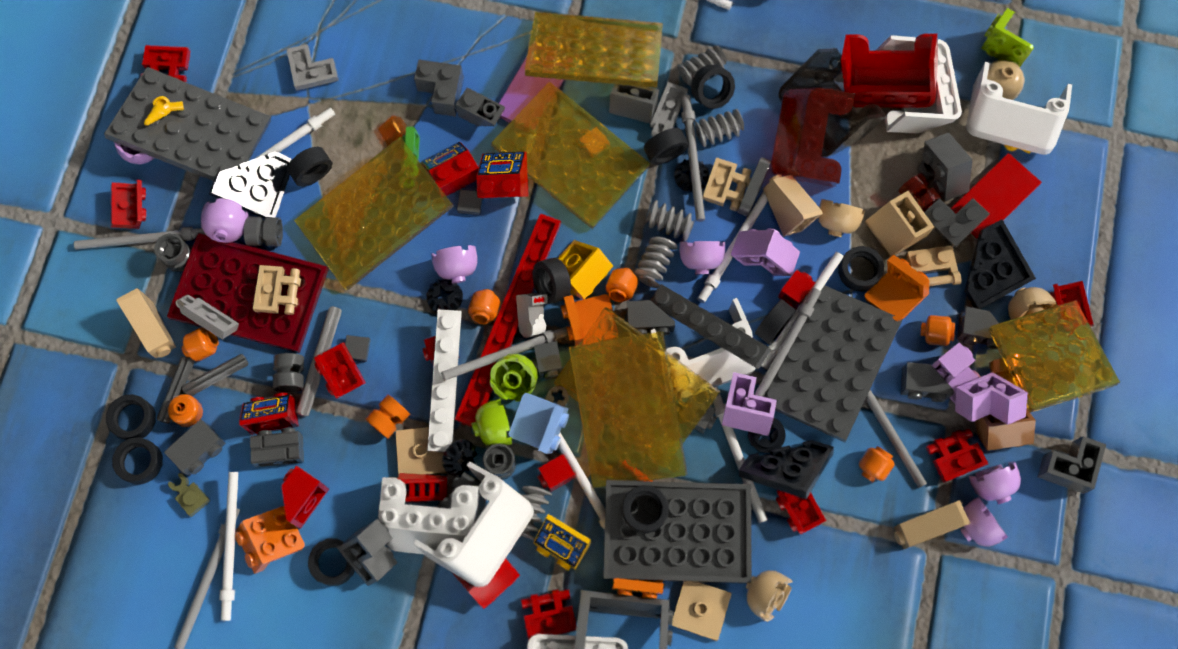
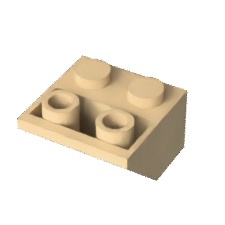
M909 191L889 201L865 221L889 257L893 254H899L926 238L934 228Z

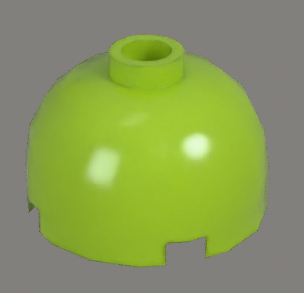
M518 353L507 354L500 358L490 372V385L494 392L504 400L511 399L515 400V402H520L525 393L531 394L535 389L538 379L537 369L533 362L526 356Z
M501 399L483 404L476 412V422L472 423L475 437L480 436L482 442L487 446L499 443L511 445L512 437L508 438L507 435L510 427L504 406L501 405Z

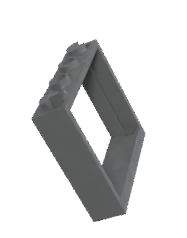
M581 590L574 649H585L589 611L660 619L659 649H667V646H671L673 631L668 630V625L672 626L673 611L669 610V600Z

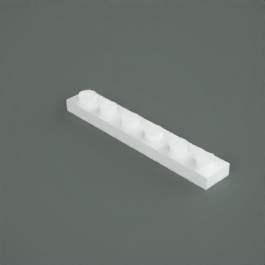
M438 310L427 451L445 452L453 443L457 376L444 381L441 372L458 366L461 311Z

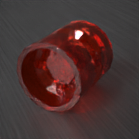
M922 173L909 179L898 190L900 195L909 191L923 212H926L939 198L941 199L934 188L928 187L929 182Z

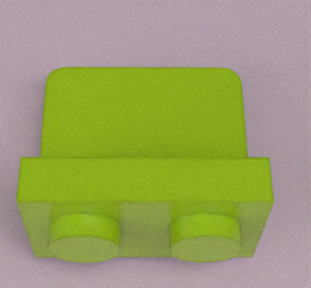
M1007 8L1003 15L998 13L984 36L987 39L981 49L990 56L1000 60L1013 61L1021 67L1034 49V46L1005 29V26L1015 13Z

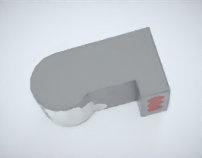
M529 293L516 295L518 325L521 335L525 338L542 335V332L546 331V322L543 319V304L548 303L547 294Z

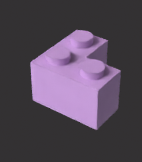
M750 229L749 231H739L731 256L744 266H762L774 276H792L800 251L793 246L792 242L784 239L779 231L775 229Z
M960 342L932 365L954 390V394L950 397L954 404L956 402V387L981 377L975 370L970 369L969 366L976 360L973 358L972 352L966 346H962Z
M733 372L722 425L769 436L777 400L753 395L757 377Z
M992 372L956 387L955 412L971 422L991 414L1008 425L1026 417L1028 392Z

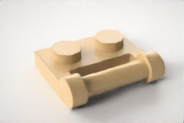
M952 245L908 251L906 253L907 262L916 271H921L925 274L948 270L949 275L929 277V287L951 283L952 285L961 284L962 278L957 268Z

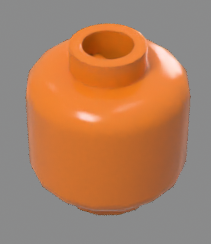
M629 268L613 270L605 286L608 296L616 302L630 300L638 286V278Z
M489 289L473 293L468 307V313L472 320L478 324H488L494 321L499 310L500 299Z
M930 315L926 323L922 322L921 336H925V341L928 345L947 346L950 341H954L955 323L948 316Z
M198 328L183 337L181 349L186 357L196 362L202 361L216 353L219 341L217 336L207 329Z
M181 394L174 397L169 403L168 414L176 424L182 427H191L202 418L203 408L201 403L194 397Z
M879 446L868 448L858 463L859 468L863 470L861 475L871 482H874L875 479L879 481L886 480L895 465L892 460L893 455Z

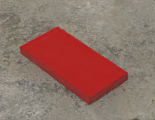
M1008 153L951 210L957 214L974 198L989 213V216L971 233L978 239L981 230L1001 219L1004 221L1042 182Z

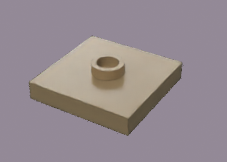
M429 427L395 431L398 476L400 473L447 474L442 465V458L445 452L427 451Z
M684 581L674 611L672 626L718 641L732 593L700 582Z

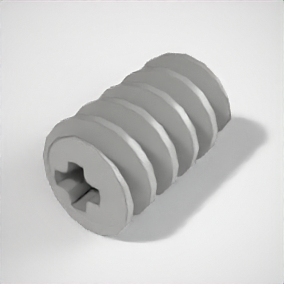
M715 45L712 49H707L705 53L698 54V57H692L690 61L686 60L683 62V65L679 64L678 70L684 82L691 87L694 75L703 66L713 64L724 68L727 61L722 49Z
M734 109L732 113L729 111L725 112L724 116L717 114L715 118L713 116L708 117L707 121L704 118L700 119L699 124L695 121V130L702 146L706 147V140H709L713 145L715 144V137L720 142H723V135H726L728 140H730L732 132H734L736 137H740V130L744 131V122L739 110Z
M655 200L649 210L645 224L649 221V228L652 229L658 224L657 229L659 232L666 227L667 235H670L674 230V237L678 238L683 234V241L686 242L695 220H691V213L684 218L683 210H680L676 215L675 207L673 206L669 211H666L665 203L658 208V200Z
M651 237L649 245L645 249L646 252L642 255V260L638 263V268L634 272L638 280L649 287L658 288L660 285L655 280H663V276L659 272L666 273L667 269L663 265H670L671 263L666 257L673 258L674 253L671 250H676L678 248L677 245L663 237Z
M523 486L522 490L527 495L522 496L530 502L534 509V514L521 536L535 540L530 532H538L539 529L533 524L534 522L542 523L537 514H545L546 511L541 507V504L549 505L544 496H552V494L535 486Z

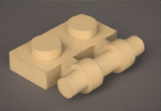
M716 158L703 194V200L724 206L725 200L728 199L732 202L730 209L738 211L745 189L751 181L749 178L751 170L743 168L741 174L736 173L737 164ZM731 182L738 184L736 191L729 190Z
M260 265L253 310L255 312L278 313L279 305H285L284 313L294 315V308L298 304V298H296L297 288L301 284V279L299 278L300 270L293 268L291 269L290 276H284L285 270L283 267ZM282 285L288 286L287 296H281Z

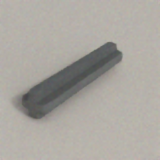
M239 354L184 384L182 390L184 394L193 396L248 366V360L243 354Z
M181 357L157 415V420L162 423L169 424L171 422L168 414V405L174 397L181 395L183 392L182 386L186 384L194 365V361L191 358Z

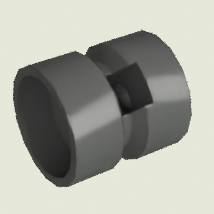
M261 217L246 218L244 223V240L247 246H261L263 243L266 246H281L283 224L280 217H266L265 220H262Z
M172 233L164 234L158 238L154 246L156 256L167 268L176 272L184 271L192 250L180 236Z
M294 353L274 355L273 370L277 373L273 375V390L279 392L302 391L304 376L300 372L304 371V356Z
M494 444L484 453L483 461L486 470L501 480L511 477L515 472L516 460L514 453L507 445Z

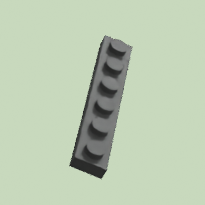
M662 284L650 300L671 318L758 370L771 351L765 344Z

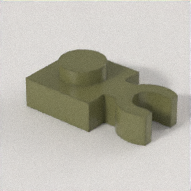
M179 473L178 476L181 478V484L175 486L173 482L169 481L168 486L170 489L180 493L175 497L176 501L189 516L193 517L211 500L196 483L193 482L189 485L188 478Z

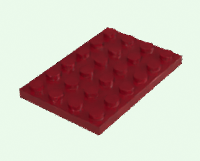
M198 233L167 317L171 320L204 328L183 315L180 308L176 305L178 299L185 295H190L194 299H202L239 323L237 331L230 334L231 336L300 353L329 269L324 265L235 242H217L207 235ZM260 265L283 267L285 270L284 276H290L291 269L293 268L300 270L299 278L301 279V284L297 288L296 298H298V304L294 308V315L284 313L285 305H279L278 313L255 312L253 310ZM282 285L281 296H287L288 286Z

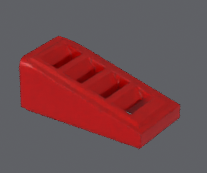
M400 473L397 478L404 484H409V491H406V502L436 501L447 497L448 476ZM425 483H429V492H425ZM435 483H439V493H435ZM415 484H419V491H415Z

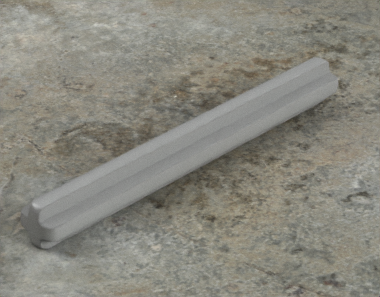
M331 306L328 309L296 409V414L307 417L310 414L322 376L315 368L314 363L316 361L314 357L331 348L342 313L340 308Z

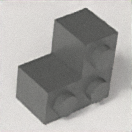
M418 59L414 77L417 91L433 93L432 106L435 114L456 117V103L460 99L464 80L462 66Z
M949 132L925 141L922 157L924 162L929 164L935 172L932 184L935 193L940 194L947 201L969 192L973 159Z
M940 198L924 212L933 224V229L946 242L952 245L954 249L989 216V213L974 198L957 214Z
M1082 436L1072 442L1069 455L1052 450L1043 455L1037 477L1083 494L1092 491L1096 486L1106 444Z
M378 519L357 530L337 548L367 586L379 581L398 563L394 558L393 552L385 547L393 537L389 534L387 526Z

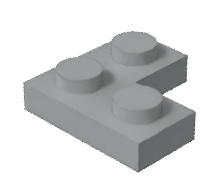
M308 44L286 49L296 91L339 81L333 58L312 62Z

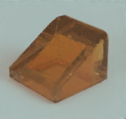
M392 115L378 130L386 144L392 146L401 141L403 135H406L407 125L401 117Z

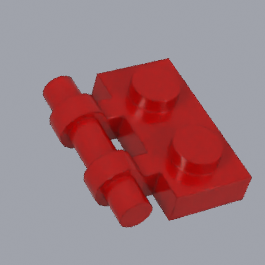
M145 45L142 65L145 69L149 67L156 71H160V69L169 70V74L166 75L187 83L186 75L178 74L179 70L188 71L191 51L188 47Z
M970 429L964 431L957 430L952 432L951 436L944 439L938 438L933 440L932 444L926 446L928 454L931 455L938 452L941 458L934 460L933 463L943 483L989 464L978 442L969 446L967 439L973 437ZM957 444L960 450L950 454L948 447Z
M555 589L552 590V593L539 596L536 593L530 595V598L521 599L523 609L532 607L534 613L524 616L529 640L538 634L560 635L577 630L573 606L563 607L561 602L571 599L569 589L562 591ZM555 604L554 610L541 612L540 605Z

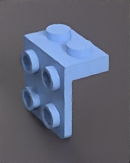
M525 393L520 401L509 436L539 448L538 451L550 454L558 448L561 439L559 433L561 428H564L567 424L569 408Z

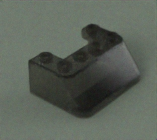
M837 48L818 49L780 87L778 93L779 100L818 155L822 157L833 156L861 140L887 117L876 104H868L857 112L834 80L842 72V55Z

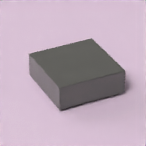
M460 190L458 213L480 215L483 198H477V191Z
M347 335L345 345L353 360L367 362L371 339Z

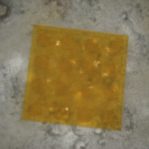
M1077 301L992 325L989 328V332L1016 386L1028 392L1027 408L1030 413L1117 386L1120 383Z

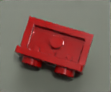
M137 179L135 184L111 183L112 228L139 229L142 221H146V208H142V201L146 199V188L142 187V180Z
M1083 281L1058 286V283L1053 284L1054 291L1050 292V295L1055 299L1056 305H1058L1059 313L1055 314L1058 327L1063 326L1065 332L1094 326Z
M344 342L314 357L316 361L314 365L320 375L323 374L327 381L326 388L332 396L334 395L336 399L366 383Z
M777 490L779 496L775 499L781 510L786 509L791 518L787 519L793 532L798 531L802 535L827 521L811 492L807 499H803Z

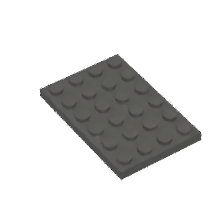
M147 67L104 134L108 140L214 181L217 173L250 160L271 122V116ZM164 96L168 98L169 102L183 101L184 110L171 111L167 116L146 126L144 124V120L152 110L155 98Z
M824 285L820 296L813 306L814 311L811 317H807L764 397L777 400L775 411L842 442H846L903 319L895 321L892 318L895 315Z
M606 480L604 579L752 583L751 484ZM641 485L653 486L659 489L665 495L669 505L668 516L663 526L657 531L648 534L638 533L630 529L622 515V505L627 493ZM649 495L638 496L631 504V514L640 523H651L659 515V504L655 498Z

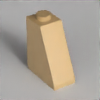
M776 175L770 178L769 183L763 188L783 237L802 232L823 214L821 209L792 175L784 177Z
M136 288L116 299L150 355L154 358H161L167 356L172 349L176 348L154 303L143 292Z
M959 500L895 526L894 536L897 543L902 545L903 549H907L970 524Z

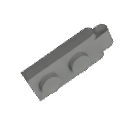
M670 82L667 83L650 125L653 128L651 136L674 128L683 106L682 96L688 93L687 88Z
M185 295L176 301V305L180 308L183 315L221 339L237 331L239 323L200 298L194 299L190 295Z

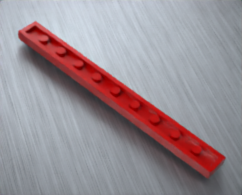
M540 213L481 357L511 347L519 328L516 295L534 292L535 287L532 273L534 265L548 258L561 226V220ZM496 362L475 369L456 414V422L472 427V423L476 422V412L483 404L489 402L493 392L490 385V372Z

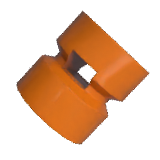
M387 394L379 403L380 408L378 410L373 409L365 420L385 438L389 439L397 430L396 425L402 424L409 417L410 413L393 397Z

